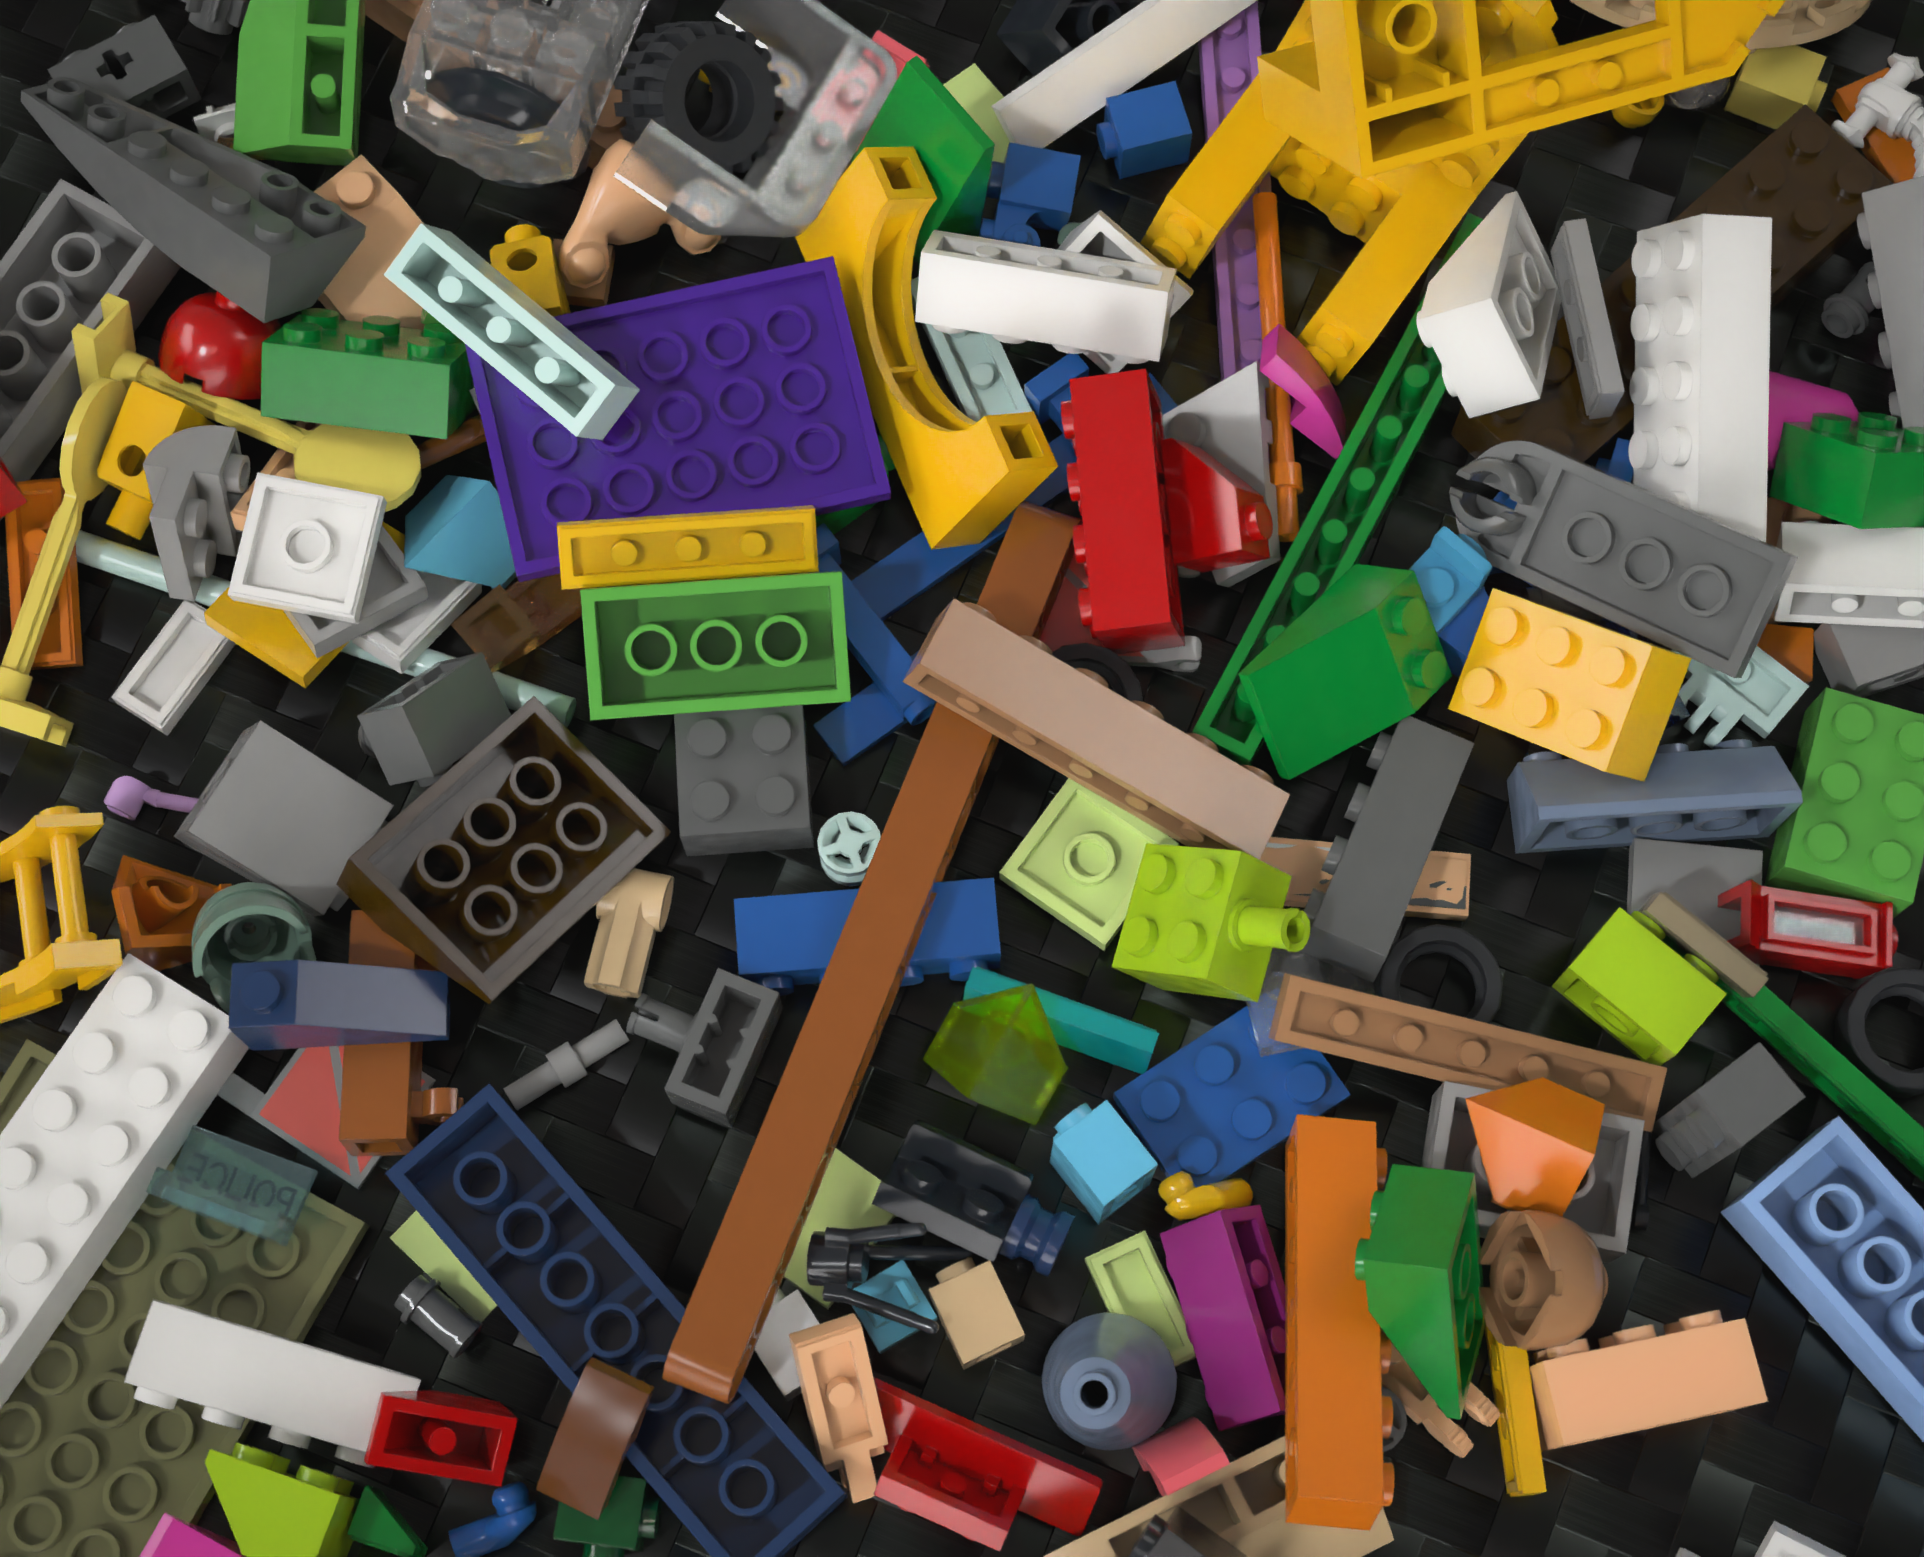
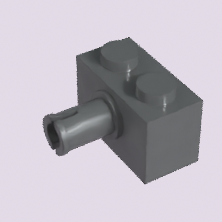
M483 652L436 663L359 714L357 717L361 724L358 730V740L365 754L378 759L389 785L417 780L420 787H427L433 785L453 767L454 762L465 757L506 721L511 714Z
M718 968L700 1010L695 1015L650 998L649 995L642 993L634 1005L639 1009L638 1013L640 1015L631 1012L626 1031L632 1035L637 1034L679 1052V1057L664 1088L671 1103L732 1128L784 1010L779 992Z

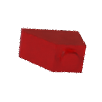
M1172 437L1160 440L1173 564L1203 573L1270 559L1268 539L1271 538L1273 533V521L1270 510L1264 503V496L1203 449Z
M437 1390L381 1392L364 1462L368 1465L501 1487L518 1418L501 1402Z

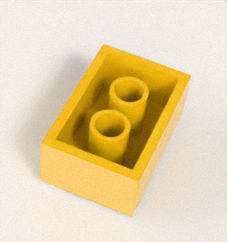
M1493 588L1448 709L1604 772L1645 782L1692 658L1535 601Z

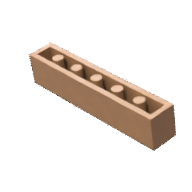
M954 598L939 614L903 680L904 683L1185 846L1238 850L1260 860L1290 796L1287 792L1273 785V779L1266 772L1253 766L1239 765L1218 753L1217 745L1208 738L1195 733L1182 732L1165 722L1162 713L1155 707L1141 701H1129L1110 690L1105 679L1097 673L1084 668H1073L1052 656V650L1042 641L1027 635L1018 636L996 623L995 616L980 605L970 602L962 603Z

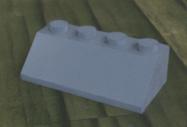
M1746 739L1720 742L1713 746V750L1689 751V746L1681 743L1660 745L1656 750L1645 782L1607 773L1574 759H1562V754L1557 752H1539L1524 757L1523 762L1517 763L1507 779L1516 853L1630 846L1634 838L1685 843L1769 837L1803 803L1801 789L1775 746L1753 747L1752 741Z

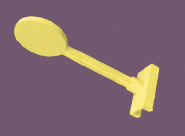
M107 292L100 300L103 322L95 330L78 323L71 331L82 394L91 383L100 377L121 381L127 390L132 381H135L187 404L206 418L228 427H234L237 431L294 454L296 480L383 496L387 501L385 512L397 508L412 496L421 478L419 449L408 434L328 424L319 425L314 430L309 431L279 418L263 417L260 410L232 398L201 392V385L187 379L183 380V385L172 380L163 370L155 366L152 359L136 353L130 304L127 300Z
M100 377L87 387L77 401L67 423L61 446L59 469L65 495L60 507L52 518L0 666V727L63 747L67 745L74 723L25 700L33 680L29 673L81 528L84 505L88 500H92L102 493L108 485L107 482L97 477V468L128 390L123 382L105 377Z

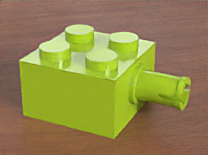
M1146 843L1112 968L1162 990L1258 1002L1272 948L1287 949L1290 952L1302 950L1310 937V921L1307 914L1298 908L1283 909L1292 876L1243 851Z

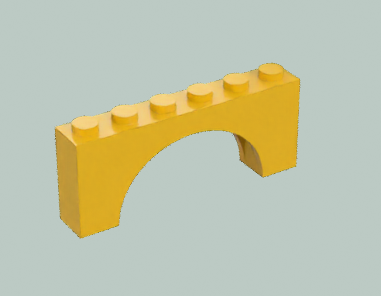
M914 146L864 147L794 236L806 262L831 256L834 257L871 412L931 550L980 544L1058 467V464L1034 411L988 415L976 422L968 418L950 402L934 379L924 357L916 330L912 306L911 278L918 234L925 216L937 197Z

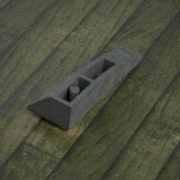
M59 77L51 79L48 84L21 90V102L71 164L124 219L179 266L263 323L312 307L365 237L366 226L342 211L336 203L325 200L299 183L298 179L293 175L282 172L76 79Z

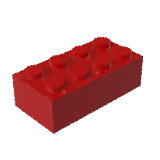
M1146 369L1069 379L1071 400L1061 401V417L1065 438L1072 439L1073 449L1077 457V462L1067 463V481L1072 502L1078 501L1083 521L1082 525L1073 526V545L1076 561L1078 564L1084 563L1089 584L1087 588H1079L1078 593L1082 624L1084 627L1090 626L1093 639L1098 638L1105 648H1109L1117 655L1185 646L1178 565L1173 564L1160 441L1165 439L1162 404Z

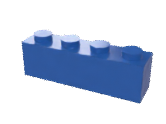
M994 878L934 882L931 892H935L937 895L901 986L919 984L924 981L923 975L949 973L951 980L967 981L973 967L976 968L978 966L986 970L1000 968L1001 950ZM859 889L734 899L739 977L779 992L780 996L793 993L794 985L821 983Z

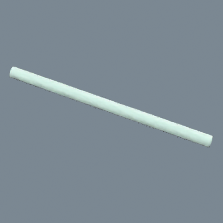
M82 530L79 531L76 539L77 562L168 592L160 557ZM214 575L210 578L203 577L194 602L210 607L230 586L231 581ZM352 640L341 650V652L391 668L352 643ZM427 648L403 673L416 677L436 663L456 657ZM491 670L508 709L517 711L535 696L566 728L568 727L575 712L576 698Z

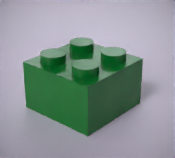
M1859 412L1857 421H1851L1850 418L1837 414L1813 413L1811 422H1784L1769 496L1858 529L1924 527V428L1905 427V430L1896 428L1897 418L1874 412Z

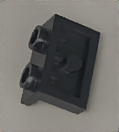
M916 1120L908 1132L899 1156L880 1182L872 1204L911 1223H924L927 1226V1231L994 1262L1018 1209L1031 1187L1034 1176L1031 1172L922 1120Z

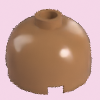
M1540 1210L1508 1211L1502 1213L1489 1228L1481 1249L1480 1264L1491 1265L1490 1287H1479V1301L1486 1325L1497 1342L1504 1346H1516L1523 1350H1540L1567 1345L1580 1338L1593 1325L1608 1291L1607 1271L1594 1241L1585 1229L1572 1220L1558 1214Z

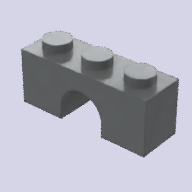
M1759 1042L1658 1119L1653 1125V1131L1658 1136L1655 1139V1144L1661 1155L1673 1168L1678 1171L1685 1169L1694 1178L1741 1148L1804 1099L1805 1096Z

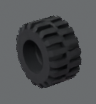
M677 21V23H664L656 26L655 33H644L635 41L639 52H627L621 64L628 69L626 76H616L614 89L622 91V102L614 103L616 116L625 117L627 123L620 129L624 140L637 142L639 147L654 155L674 176L724 179L732 177V172L744 173L753 167L751 157L763 158L770 149L765 139L767 136H776L780 123L774 121L775 110L783 111V97H776L774 86L782 83L779 72L769 70L767 67L773 58L766 48L754 47L757 40L754 35L748 31H736V25L713 21ZM698 68H701L710 82L713 104L708 121L699 132H696L686 114L685 91L692 74Z

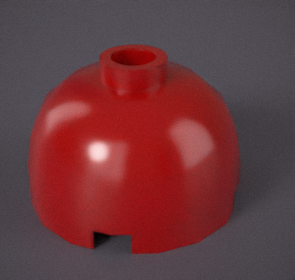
M218 291L216 293H204L184 301L168 319L158 357L160 369L172 380L182 385L184 374L203 380L201 392L238 400L261 399L262 342L282 328L281 323L278 319L263 323Z

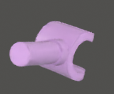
M130 776L117 778L104 799L108 810L134 821L144 803L155 808L159 807L190 813L198 801V798L169 794L151 789L143 782Z

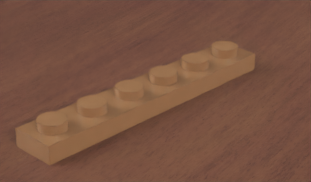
M1284 973L1268 1037L1275 1041L1418 1076L1488 1090H1497L1543 1077L1605 1104L1604 1113L1645 1120L1643 1130L1652 1132L1667 1073V1068L1660 1065Z

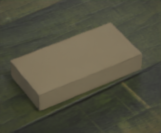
M1667 892L1652 894L1639 910V912L1653 920L1664 931L1665 935L1683 950L1696 956L1711 967L1719 979L1741 997H1754L1768 981L1766 977L1768 974Z

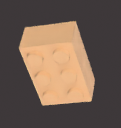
M1720 1310L1684 1317L1679 1319L1678 1322L1663 1325L1665 1331L1663 1336L1656 1337L1654 1325L1650 1324L1614 1332L1612 1336L1598 1339L1600 1349L1590 1351L1587 1339L1585 1338L1575 1340L1567 1345L1533 1353L1535 1365L1530 1366L1529 1369L1541 1452L1768 1402L1745 1318L1723 1323Z

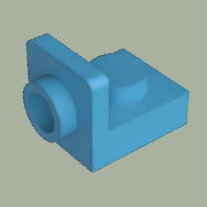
M1445 526L1435 534L1429 549L1409 569L1413 570L1416 574L1437 635L1450 624L1483 588L1492 569V565L1486 560L1487 557L1484 550L1476 541L1464 534L1456 535Z

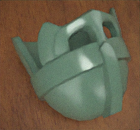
M245 882L229 886L208 899L195 919L191 939L194 975L196 978L199 976L204 978L210 985L215 1000L228 1014L230 1008L232 963L282 960L316 961L312 946L311 929L303 910L291 896L275 886L258 882ZM248 922L253 923V926L248 928L243 925Z

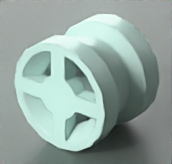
M850 811L838 813L831 817L820 829L817 843L821 866L827 876L836 883L845 886L862 884L881 838L880 831L874 821L864 814ZM839 854H842V855L845 856V857H849L850 860L844 859L842 856H839V857H836V858H835V856H838Z

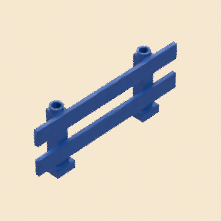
M1067 354L1025 383V397L1032 412L1034 411L1039 424L1042 425L1051 418L1063 433L1049 443L1058 467L1025 499L1047 507L1069 491L1067 463L1077 462L1072 439H1066L1064 435L1061 401L1071 400L1069 379L1088 377L1089 367L1078 354ZM1149 373L1162 404V414L1164 415L1178 407L1154 376ZM1017 507L980 544L931 550L922 531L852 581L839 566L841 564L839 541L825 523L816 528L819 572L842 571L847 648L874 681L852 697L851 702H845L813 725L814 730L843 767L905 723L909 722L912 726H915L928 719L937 702L903 682L919 651L909 656L883 621L1003 538Z

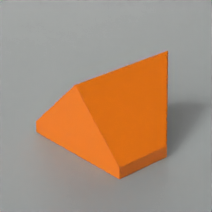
M123 855L111 893L125 953L133 955L158 971L192 962V930L200 909L214 894L232 886V884H219L216 886Z
M1543 1077L1465 1098L1491 1191V1202L1510 1211L1540 1210L1563 1217L1595 1156L1605 1104Z

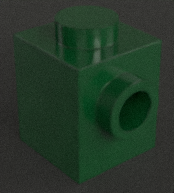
M618 1476L609 1504L598 1520L559 1501L553 1539L584 1544L583 1557H624L625 1550L643 1552L645 1537L656 1538L660 1522L662 1498L660 1496H652L653 1487L646 1479Z

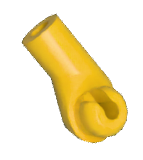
M1183 1171L1166 1178L1160 1183L1158 1189L1160 1197L1167 1204L1164 1210L1178 1220L1197 1219L1219 1210L1250 1206L1253 1199L1251 1186L1241 1178H1233L1195 1187L1191 1175Z

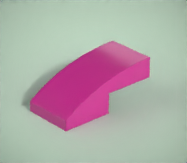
M1279 323L1262 339L1260 372L1292 396L1290 424L1333 458L1337 459L1345 445L1346 418L1341 402L1332 383L1315 358L1296 337Z

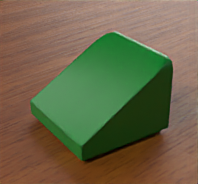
M366 1485L347 1533L351 1535L350 1539L402 1557H425L428 1549L387 1496L379 1488Z

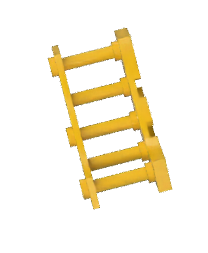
M75 806L51 807L41 811L39 815H34L28 824L17 833L0 842V883L15 878L25 959L19 962V967L0 975V1024L63 1002L61 989L78 982L79 990H89L111 976L123 965L120 940H97V935L89 932L78 848L92 838L104 825L102 812L80 813V809ZM52 863L61 928V936L55 940V943L50 942L41 867Z

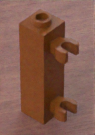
M351 910L348 964L440 971L384 932L363 910ZM423 1041L344 1045L339 1141L351 1156L406 1155L418 1145L419 1124L440 1126L464 1105V1098L458 1097V1088H432L421 1091Z

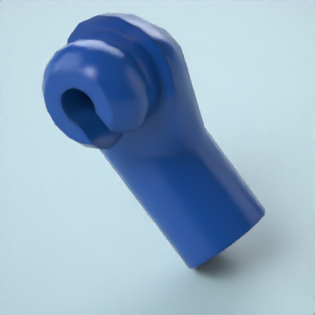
M519 1481L513 1482L494 1491L492 1502L497 1513L448 1531L455 1557H479L506 1547L531 1524L536 1517V1501L529 1500V1491L524 1483Z

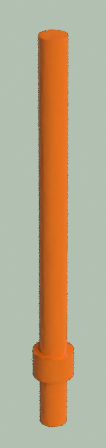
M1272 192L1257 193L1252 198L1262 339L1279 323L1286 329L1277 196ZM1269 379V388H1265L1267 419L1272 421L1273 444L1269 445L1270 482L1276 486L1279 542H1293L1300 530L1297 495L1303 491L1302 467L1300 463L1295 462L1293 427L1290 424V394Z

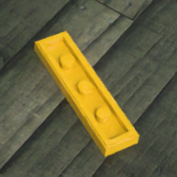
M813 505L557 522L562 590L819 572L816 518Z

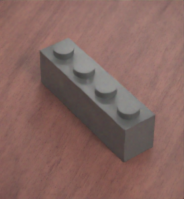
M1411 716L1398 722L1393 735L1384 731L1380 732L1366 766L1377 770L1372 785L1370 787L1363 783H1358L1344 815V818L1355 822L1349 839L1336 835L1321 869L1333 875L1326 893L1313 888L1305 906L1304 912L1309 918L1311 929L1308 942L1301 952L1372 983L1374 982L1387 958L1474 746L1473 742Z

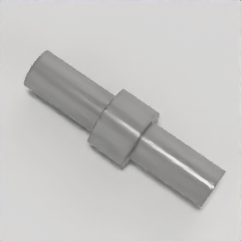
M614 1019L573 1046L567 1041L545 1055L548 1059L547 1062L505 1087L504 1091L518 1111L561 1083L567 1088L588 1075L585 1068L624 1045L629 1039L618 1021Z

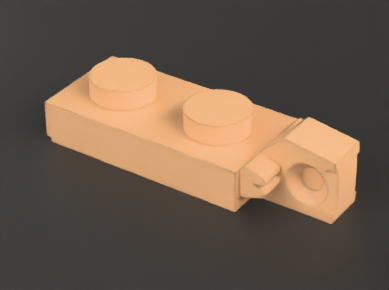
M852 1313L789 1334V1339L816 1454L827 1472L839 1470L842 1485L848 1489L854 1504L875 1496L873 1494L877 1483L871 1457L883 1454L884 1445L888 1444L863 1329L856 1315Z

